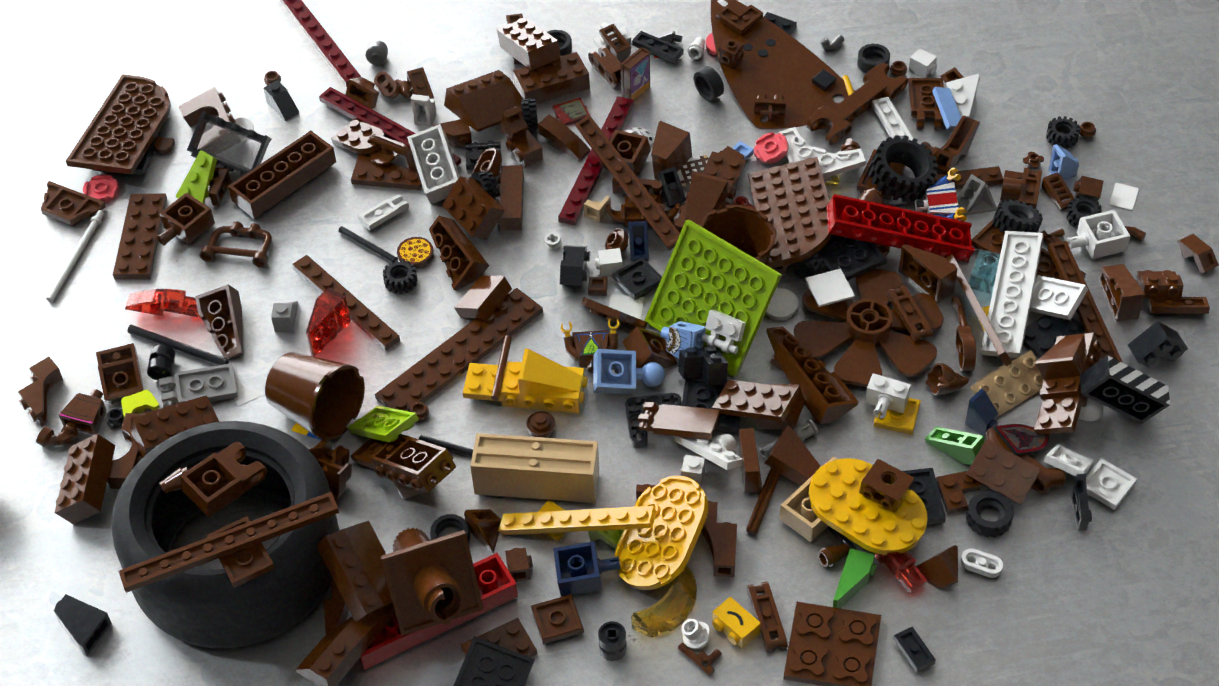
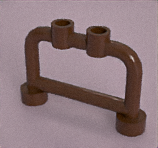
M235 221L232 226H221L215 229L208 245L201 249L199 256L206 262L213 261L216 253L253 257L252 263L257 267L263 268L268 262L267 252L272 242V236L268 231L262 230L256 223H252L249 228H244L242 223ZM223 233H230L235 237L241 234L248 235V237L253 239L257 238V236L265 238L260 251L215 246L219 236Z

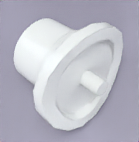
M688 619L682 625L683 641L690 649H701L709 642L711 629L705 622Z

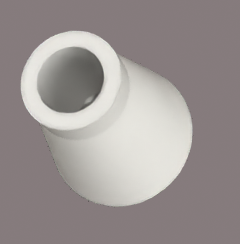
M697 37L688 47L687 52L691 59L697 60L703 56L705 40L702 37Z

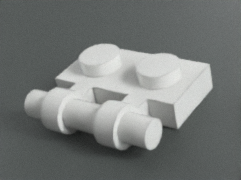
M714 309L709 310L705 329L710 330L711 335L703 334L702 341L706 342L709 346L721 348L723 352L736 354L738 347L734 346L733 343L734 340L737 342L742 340L746 322ZM719 335L725 336V341L720 340Z

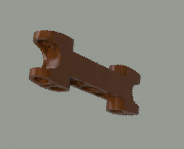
M883 62L866 73L863 78L864 85L831 109L827 105L819 108L808 120L807 128L810 131L818 129L828 130L829 133L825 141L833 145L851 132L853 128L852 122L872 107L873 100L889 97L890 101H893L904 91L909 79L905 76L897 78L888 77L887 73L890 66Z

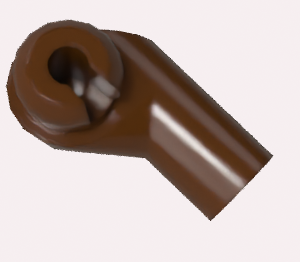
M396 79L395 81L400 87V94L405 98H410L412 96L410 83L406 80Z

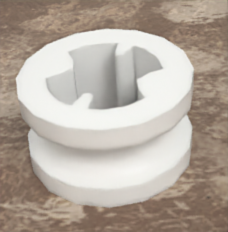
M550 232L544 238L548 249H558L561 246L560 234L556 232Z

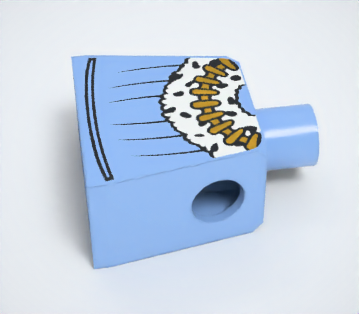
M680 321L669 328L663 327L660 336L667 339V352L679 359V350H686L689 347L703 349L704 341H702V336L705 334L706 329L705 326Z

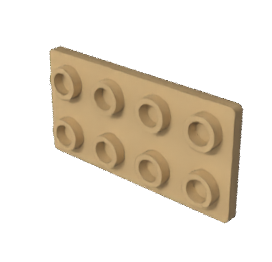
M1028 351L1013 360L1010 365H1002L976 381L977 383L971 386V390L974 395L980 389L985 390L998 411L999 417L1039 392L1044 379L1035 364L1037 361L1032 351Z

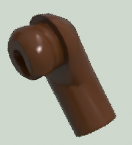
M1125 226L1131 236L1141 241L1144 240L1146 232L1136 227Z

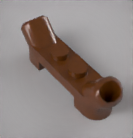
M993 427L986 431L985 435L988 441L1013 453ZM1028 455L1018 456L1041 469L1031 487L1038 493L1046 494L1051 488H1060L1065 485V471L1059 468H1046Z

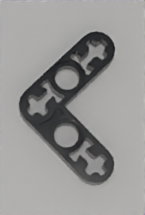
M665 393L632 397L625 402L629 438L634 448L641 449L648 444L647 431L639 430V425L631 424L633 420H638L640 414L645 413L642 404L645 402H656L662 405V402H664L666 405L682 406V399L679 394ZM640 432L641 440H637L636 433Z

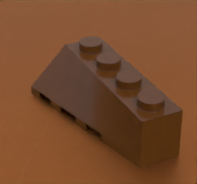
M443 216L436 218L429 231L436 248L440 250L442 262H445L447 267L446 273L452 279L453 283L451 285L453 290H458L475 282L483 275L489 264L454 219Z

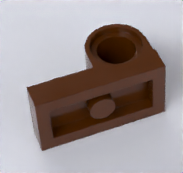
M421 67L407 71V81L410 83V90L413 91L414 95L429 96L430 99H434L424 68Z
M215 167L213 179L209 182V197L213 206H220L231 183L229 169Z
M1005 170L1000 201H1008V199H1012V201L1019 200L1023 173Z

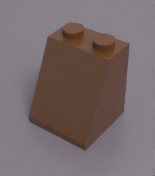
M659 121L651 152L654 179L658 180L659 171L676 167L678 172L690 158H693L690 132Z

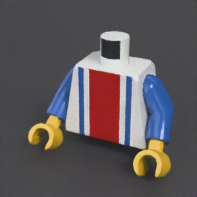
M951 168L948 171V175H945L925 190L924 200H915L916 211L926 210L927 214L966 221L967 217L962 214L967 213V211L963 207L959 208L955 184L952 182V180H960L961 175L956 174L954 176L959 170Z

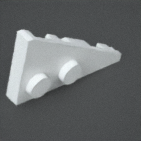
M979 74L946 83L947 88L951 90L961 117L963 115L970 117L972 113L974 98L977 93L976 89L980 81Z

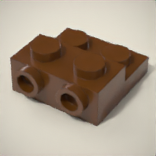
M1137 271L1136 278L1139 286L1145 293L1144 298H1182L1184 285L1181 276L1177 275L1175 271Z

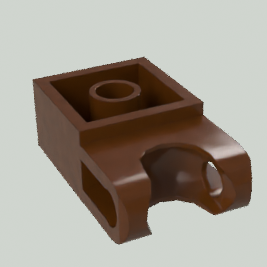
M235 442L218 454L213 453L180 476L182 491L208 517H211L264 480L267 475V468L258 461L249 465H241L240 463L246 456V449L240 442Z

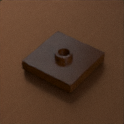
M572 594L531 605L543 644L584 633Z

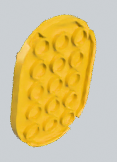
M842 458L824 464L815 472L809 487L812 510L821 521L870 552L887 555V553L893 552L904 553L915 547L922 539L927 526V511L924 503L913 490L910 491L896 513L890 509H885L879 503L867 499L859 493L861 481L873 466L870 463L858 459Z
M671 476L661 479V483L652 489L648 487L637 500L634 507L654 506L656 514L652 528L624 529L616 547L615 557H619L621 570H618L619 576L631 587L639 590L660 588L674 580L683 572L708 514L707 496L699 484L691 478Z

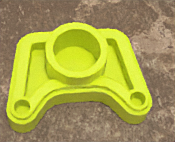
M143 390L142 392L123 397L121 400L124 417L126 413L141 414L147 408L151 410L160 408L158 401L149 390Z

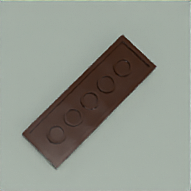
M166 193L130 194L112 274L114 279H151L158 245L157 236L160 235L162 226L160 213L165 210L167 202Z
M992 220L971 240L972 246L999 261L1005 232L1001 233L999 228H995ZM1041 248L1036 278L1040 275L1061 280L1049 251ZM1081 271L1082 276L1085 279L1086 273Z

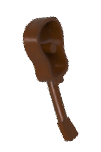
M952 296L951 304L957 312L960 323L956 330V349L960 370L974 371L976 365L975 339L972 335L971 327L967 323L960 298Z

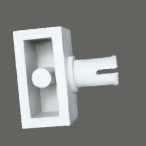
M873 373L867 386L865 402L876 405L873 414L878 418L881 412L880 419L885 418L888 409L904 413L909 400L911 384Z

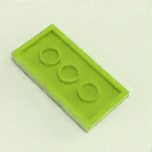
M377 405L347 428L354 435L393 442L403 431L411 429L419 418L413 412Z

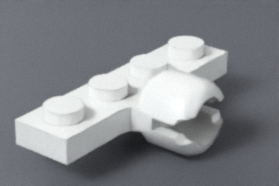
M730 434L718 435L712 440L675 436L677 443L726 470L742 467L743 459L735 455L736 451H730V449L737 447L735 438Z

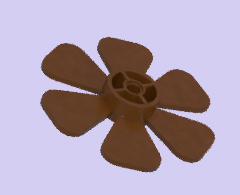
M873 269L855 277L860 300L853 302L852 299H847L819 307L810 288L802 295V305L807 310L846 321V323L801 321L795 325L793 332L794 337L800 341L799 345L808 348L815 360L825 357L849 340L853 343L834 366V372L843 383L867 387L873 373L882 376V369L876 347L879 346L882 347L897 371L906 377H915L921 374L935 361L937 349L932 343L921 339L920 341L913 342L911 336L891 331V329L908 330L895 307L890 310L889 306H887L890 301L886 296V290H895L902 286V278L897 273ZM925 293L913 295V299L930 325L932 332L939 330L943 325L944 318L935 299Z

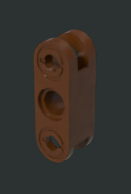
M605 46L599 48L598 53L596 51L589 52L588 58L594 69L612 88L617 87L618 83L621 82L620 61Z

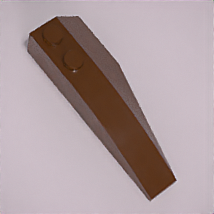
M783 326L767 328L766 333L789 383L800 385L806 401L805 406L819 424L835 422L858 405V400L835 372L830 373L825 369L826 364L821 360L816 361L811 356L812 352L808 348L801 347L799 345L800 341Z
M393 604L357 622L351 616L320 640L295 669L296 672L318 686H336L394 618Z

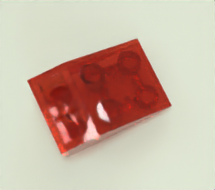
M329 287L316 299L306 330L311 356L314 357L351 322L346 297Z

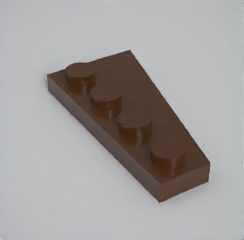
M358 155L351 177L352 184L421 191L422 183L418 171L409 173L406 167L392 163L381 166L371 162L368 156Z

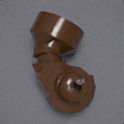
M72 423L65 425L58 435L54 434L53 429L45 426L38 434L36 443L42 447L54 446L56 444L58 447L62 444H69L77 438L79 433L76 426Z

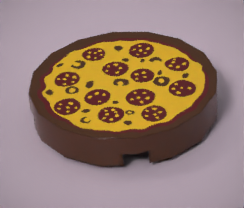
M422 237L405 239L397 247L399 262H401V259L405 263L408 260L410 264H414L415 268L428 264V261L432 260L434 254L431 242Z

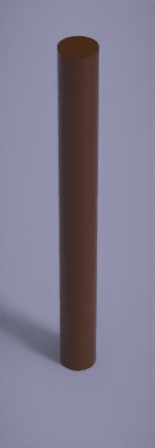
M506 335L503 341L491 399L494 401L499 400L512 337Z

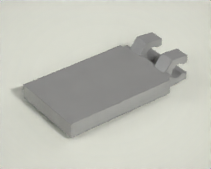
M232 363L175 372V377L170 376L159 379L163 408L206 395L210 402L238 397Z

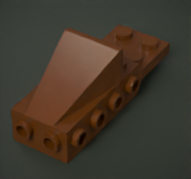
M712 151L703 172L693 171L685 205L680 207L678 219L675 218L673 223L679 233H681L686 220H691L700 226L701 221L709 212L714 209L716 211L725 209L727 205H730L731 201L735 198V187L746 166V160Z
M1094 333L1058 336L1055 345L1036 361L1035 364L1044 379L1039 392L1040 398L1043 401L1034 428L1037 435L1075 432L1081 407H1086L1088 397L1081 394L1080 375L1098 363L1102 351L1101 343L1097 340Z
M399 434V437L393 442L370 438L350 455L353 462L372 468L379 477L391 480L402 499L421 492L429 493L456 468L453 456L446 448L404 434Z

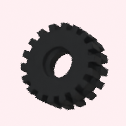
M1008 199V201L1003 200L999 203L993 218V224H995V228H999L1001 233L1005 231L1038 233L1043 217L1041 213H1038L1039 210L1033 209L1032 205L1028 206L1025 202L1020 203L1019 200L1012 201V199Z

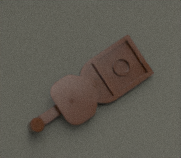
M354 119L331 138L333 144L357 154L371 153V162L381 166L387 165L399 155H403L408 164V172L418 171L412 151L408 146L399 141L386 138L380 128Z

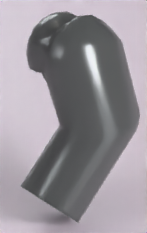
M838 35L830 42L828 38H824L820 42L821 48L824 50L837 49L845 39L842 35Z

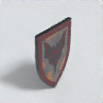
M1007 424L993 427L1016 456L1041 452L1046 448L1050 438L1049 434L1037 435L1034 427L1023 424Z

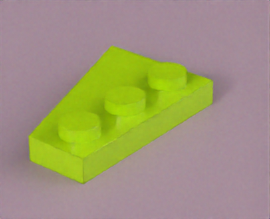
M200 150L175 197L179 199L182 195L188 193L204 204L205 199L209 196L208 186L209 182L213 179L217 159Z

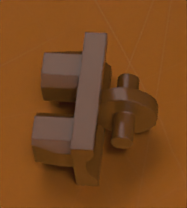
M759 93L757 98H755L754 114L768 115V120H771L772 115H785L786 100H784L783 95L776 94L774 99H767L766 94Z

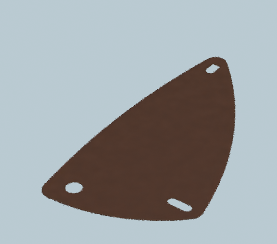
M711 0L712 34L718 59L720 55L718 52L719 46L727 38L738 41L743 45L751 44L753 46L750 51L743 49L744 56L734 69L721 63L720 65L735 98L754 126L761 129L806 126L810 117L819 108L827 105L832 109L839 104L833 101L834 95L841 94L844 98L848 97L844 80L813 52L780 27L763 17L740 35L716 19V13L725 6L718 3V0ZM725 0L728 6L739 13L747 8L746 5L737 0ZM767 39H773L776 43L774 46H768L765 42ZM765 49L768 51V55L760 57L758 50ZM823 69L836 77V82L826 91L812 83V78ZM759 93L766 94L767 99H774L776 94L783 95L784 100H786L785 115H775L771 120L761 122L760 119L765 115L754 114L755 98H757Z

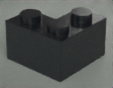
M1159 321L1155 322L1128 344L1137 362L1146 367L1154 365L1162 356L1174 361L1188 350L1179 333Z
M707 346L704 349L689 347L686 350H679L678 372L683 379L703 378L708 386L726 385L728 362L717 348Z

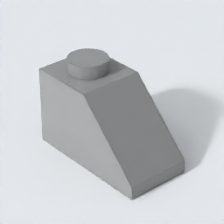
M277 301L273 303L271 319L275 332H294L298 301Z

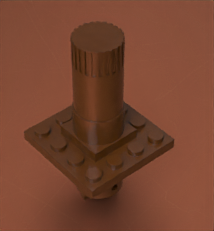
M407 528V530L399 532L398 536L396 535L392 545L393 552L380 556L401 636L440 623L449 624L453 619L484 610L464 530L429 540L426 533L421 529Z

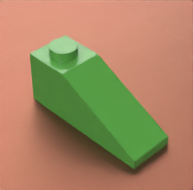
M936 426L927 435L925 441L961 463L972 465L985 439L982 435Z
M850 548L834 596L833 607L841 608L868 583L870 575H875L877 564L874 563V554Z

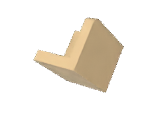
M606 196L602 202H592L587 199L584 203V216L600 223L607 214V205H611L610 197Z

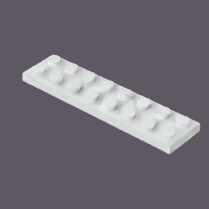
M1005 231L988 319L1009 357L1018 358L1022 353L1043 243V233ZM985 331L981 355L999 356Z

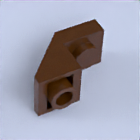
M1191 234L1177 241L1183 257L1193 256L1200 273L1219 266L1212 248L1196 235Z

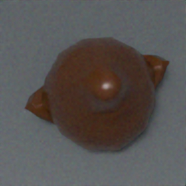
M937 363L931 373H928V379L925 384L929 385L934 395H945L968 384L969 378L959 375V373H956L944 363Z

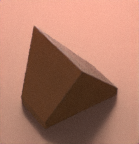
M491 509L466 510L464 516L470 533L494 554L500 533L498 530L501 518Z
M953 545L910 570L943 590L958 582V546Z

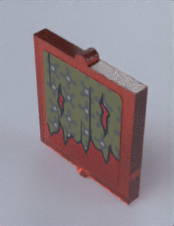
M581 98L552 106L556 119L565 125L579 122L590 115L587 106L584 105Z

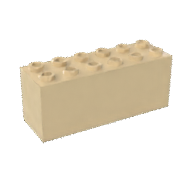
M476 433L470 465L474 494L595 503L600 470L598 441Z

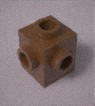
M727 38L719 46V63L734 69L744 56L743 44Z

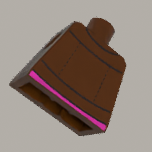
M93 389L90 395L76 394L59 414L63 427L68 423H72L78 431L92 435L98 434L106 414V407L101 399L103 393L100 390Z

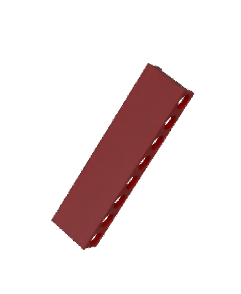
M834 194L829 204H827L828 234L900 249L905 244L945 258L953 254L956 260L967 263L975 251V248L972 247L970 233L972 223L837 194Z

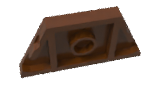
M48 181L47 193L44 194L41 212L43 215L73 225L97 213L98 210L104 209L106 205L101 200Z
M583 297L581 302L582 305L591 308V313L611 319V321L616 323L618 319L622 325L624 322L643 329L647 327L648 322L586 297Z

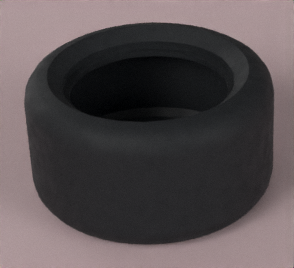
M222 421L196 426L180 432L163 441L146 454L129 473L118 492L112 514V537L121 567L124 569L170 552L171 545L178 532L191 518L202 511L182 489L164 493L160 482L180 467L191 469L213 453L218 454L231 444L240 442L246 449L245 459L240 464L249 465L256 461L261 462L267 468V475L264 480L236 500L251 499L264 501L281 510L329 493L330 489L325 473L314 455L301 442L289 434L267 425L244 421ZM333 515L280 535L266 549L275 569L233 588L224 569L192 568L133 590V596L145 615L158 628L168 635L192 645L209 648H235L268 640L287 631L303 620L320 603L329 590L333 578L317 549V543L326 536L340 530L337 517Z

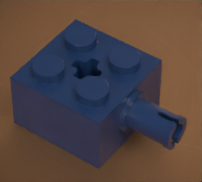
M595 541L553 548L557 583L561 597L603 590L601 582L602 572L621 570L619 557L604 560L598 558Z

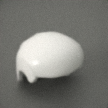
M1088 398L1086 407H1081L1078 419L1084 421L1100 419L1103 414V405Z

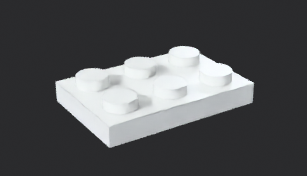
M1038 275L1035 279L1030 311L1070 320L1088 288L1084 284Z

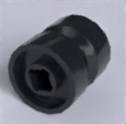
M156 345L151 348L147 374L150 378L159 381L161 378L172 377L176 355L173 348L167 345Z
M614 621L601 625L598 631L600 655L608 661L621 659L627 650L625 628L622 624Z

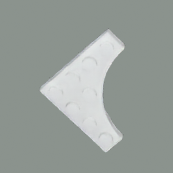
M796 127L779 132L786 137L789 145L786 154L788 162L818 157L823 179L867 166L861 148L850 151H838L837 154L827 153L824 149L809 146L800 136Z

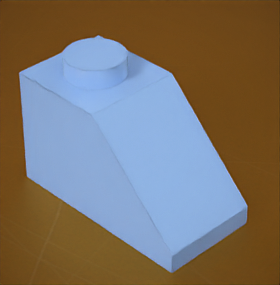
M1053 145L1048 171L1051 174L1058 172L1063 180L1077 176L1079 167L1077 158H1074L1068 150L1061 146Z

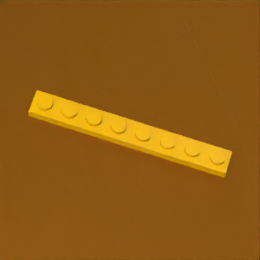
M654 506L506 513L502 516L498 531L501 535L652 528L656 509Z

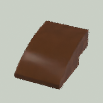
M134 343L96 352L105 402L130 396L144 390Z

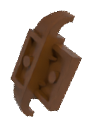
M650 194L669 220L678 214L679 204H676L672 210H665V204H661V196ZM625 196V204H621V211H615L611 208V205H607L609 216L613 220L625 222V226H628V222L646 221L628 196Z

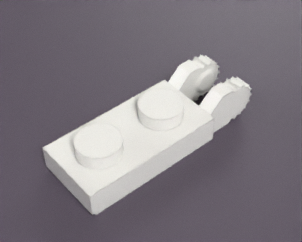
M399 194L386 199L359 215V221L370 231L397 214L408 210L410 204L407 201H403V197Z

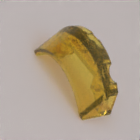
M687 565L683 572L673 580L668 592L657 603L644 610L633 612L631 615L632 629L650 638L657 637L658 633L667 630L673 631L687 619L695 606L697 597L696 580L693 572Z

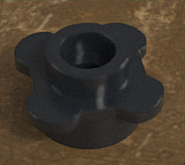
M113 408L107 413L109 419L107 425L109 427L123 424V409Z

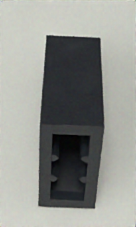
M67 594L57 602L53 610L58 622L86 657L112 624L107 612Z

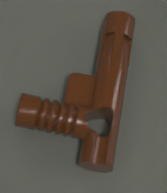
M1062 228L1050 234H1047L1045 230L1040 232L1043 233V240L1047 245L1061 242L1059 237L1065 235Z
M684 643L678 646V650L707 675L711 676L714 673L715 669L711 665L722 655L720 650L715 649L709 656L704 651L697 655Z

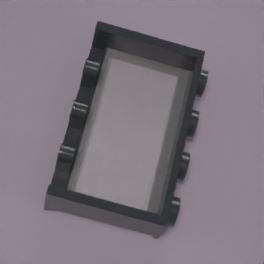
M202 111L187 151L191 153L192 157L196 158L200 150L217 159L216 166L221 164L224 168L229 169L230 172L236 170L241 172L240 176H244L261 164L272 139L267 135L263 136L251 129H245L238 124L227 122L220 117H215Z

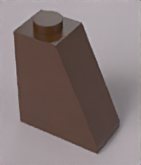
M788 425L780 434L764 464L799 486L803 485L821 466Z

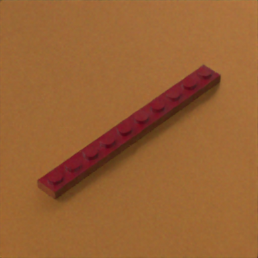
M280 0L346 87L348 86L349 79L361 77L302 0Z
M329 87L319 96L320 102L353 120L357 119L380 128L386 138L399 141L411 149L407 137L416 134L332 87ZM453 154L457 167L461 164V158Z
M617 96L601 129L608 140L611 139L615 130H622L634 106V99ZM591 149L558 216V222L576 226L584 209V203L589 199L604 168V164L593 149Z

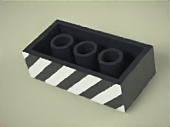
M1106 356L1080 375L1082 395L1141 424L1171 405L1167 385L1110 356Z

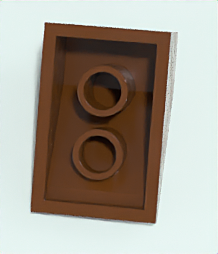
M905 244L902 245L899 263L900 273L925 294L932 296L937 304L954 293L958 270L954 263L948 261L945 257Z

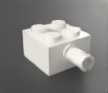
M1115 210L1080 218L1077 229L1078 236L1066 239L1070 250L1084 246L1091 258L1095 259L1127 251L1130 234Z

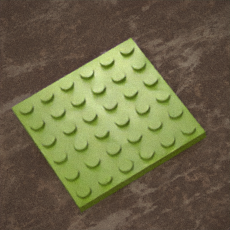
M686 220L644 321L659 331L663 327L669 328L680 321L706 326L709 310L714 309L746 322L742 340L738 342L734 340L733 343L734 346L738 347L736 354L723 352L721 348L715 346L728 362L727 373L737 377L782 274L691 220ZM706 329L705 334L711 335V331ZM719 335V339L725 341L726 337ZM706 342L703 344V349L709 346Z

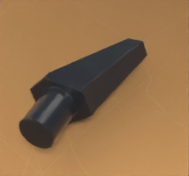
M675 31L657 36V38L669 43H673V41L681 43L683 36L676 35Z

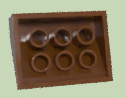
M500 70L446 88L444 106L475 131L479 132L501 124L503 112L517 105L522 111L521 99L523 98L511 79Z
M369 521L339 530L317 543V549L355 622L392 604L380 557L385 555L386 552Z

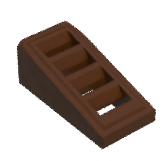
M614 24L599 30L610 52L618 60L631 54V46Z
M1057 172L1043 178L1042 189L1061 211L1067 209L1069 202L1074 197L1061 175Z

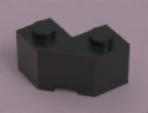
M563 246V260H561L560 285L582 286L584 281L587 282L588 271L585 270V265H587V262H590V251H587L588 246Z

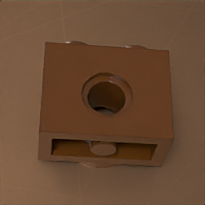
M877 459L861 481L859 493L865 498L879 503L885 509H890L896 513L912 490L914 477Z

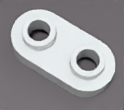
M967 549L962 553L961 565L966 570L989 578H996L1001 575L1003 562L1000 558L976 549Z

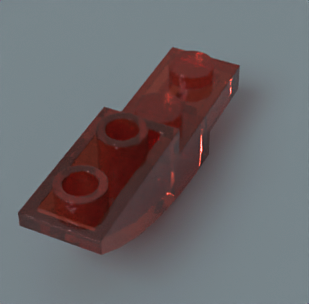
M149 289L129 294L125 310L163 316L164 311L200 317L195 298L186 296V291Z
M909 551L900 554L899 552L887 553V555L871 552L880 564L885 563L909 594L927 582V579L915 566L916 559Z

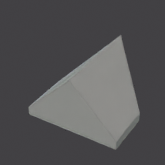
M971 174L957 196L959 208L963 207L967 211L966 215L996 211L997 206L987 183Z

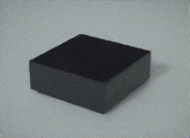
M824 69L812 78V83L824 91L836 82V77Z

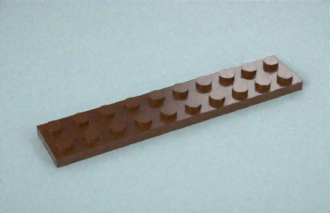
M518 288L514 289L504 298L503 303L495 309L486 322L480 318L474 319L375 394L376 400L385 407L409 412L414 403H425L467 371L469 363H477L501 345L506 335H514L543 313V307Z

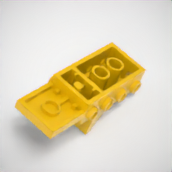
M525 348L522 363L507 361L499 400L497 401H502V406L579 413L581 403L584 404L585 392L583 391L584 388H587L588 377L584 375V368L564 367ZM469 363L463 389V398L494 401L491 399L498 365Z

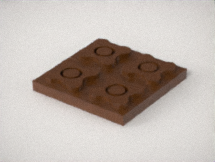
M797 601L783 679L820 686H871L881 615Z

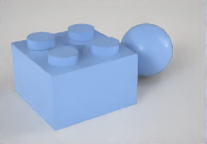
M597 349L593 355V393L632 395L636 389V379L642 380L649 387H656L665 378L663 367L656 362H649L642 368H636V351Z

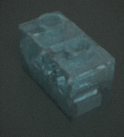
M979 249L969 280V285L972 289L991 293L996 279L1000 254Z

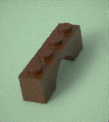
M125 414L121 430L125 440L130 442L132 446L123 457L112 460L108 477L110 489H120L129 473L142 459V455L130 432L131 417L139 414Z

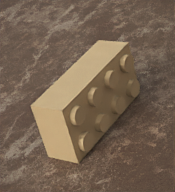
M833 456V457H832L830 460H828L826 463H828V462H830V461H833V460H837V458H835V457ZM813 475L780 505L779 516L782 522L810 542L828 527L827 524L817 517L811 507L809 487Z

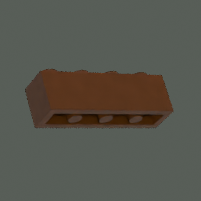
M523 165L501 166V173H498V184H501V186H497L499 188L497 194L500 199H497V203L505 211L498 221L500 223V231L522 230Z

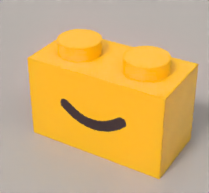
M732 597L726 599L712 611V625L717 631H722L733 645L743 649L760 635L761 623Z

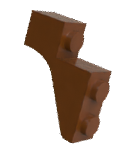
M965 115L961 117L946 144L939 148L935 154L937 159L935 163L938 164V169L948 172L951 168L956 167L960 155H967L979 127V121Z
M50 357L29 368L32 375L29 378L32 383L18 391L21 398L18 400L19 404L24 410L28 409V415L32 421H37L41 427L48 422L49 391L54 385L63 380L58 366Z

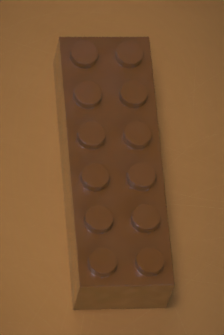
M310 130L230 184L228 189L232 202L255 219L335 164L334 147Z

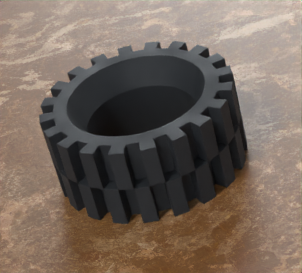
M895 135L893 139L888 137L886 141L883 140L873 156L868 169L870 170L869 177H873L871 180L872 184L878 185L876 189L878 191L883 190L886 197L889 195L893 196L892 200L895 201L899 198L902 199V202H907L908 199L912 202L917 197L920 199L925 194V190L931 185L938 168V164L935 163L937 159L935 156H931V149H925L926 144L923 142L918 144V139L913 138V140H909V136L905 135L902 139L900 135ZM901 163L912 170L915 178H906L897 174L888 164Z

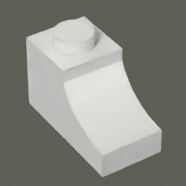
M412 94L411 105L414 124L431 126L436 114L435 99H430L429 96Z

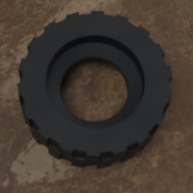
M979 492L969 501L966 513L967 524L978 535L985 537L1001 536L1011 527L1014 515L1013 505H1011V501L1005 495H1001L999 492ZM983 507H993L1000 512V518L997 521L984 520L980 516V510Z

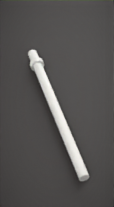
M98 210L96 215L91 218L88 229L46 298L48 302L52 303L97 226L101 225V219L105 214L102 210Z

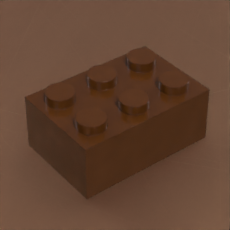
M462 176L458 178L442 205L473 238L485 240L488 239L505 211L475 179Z

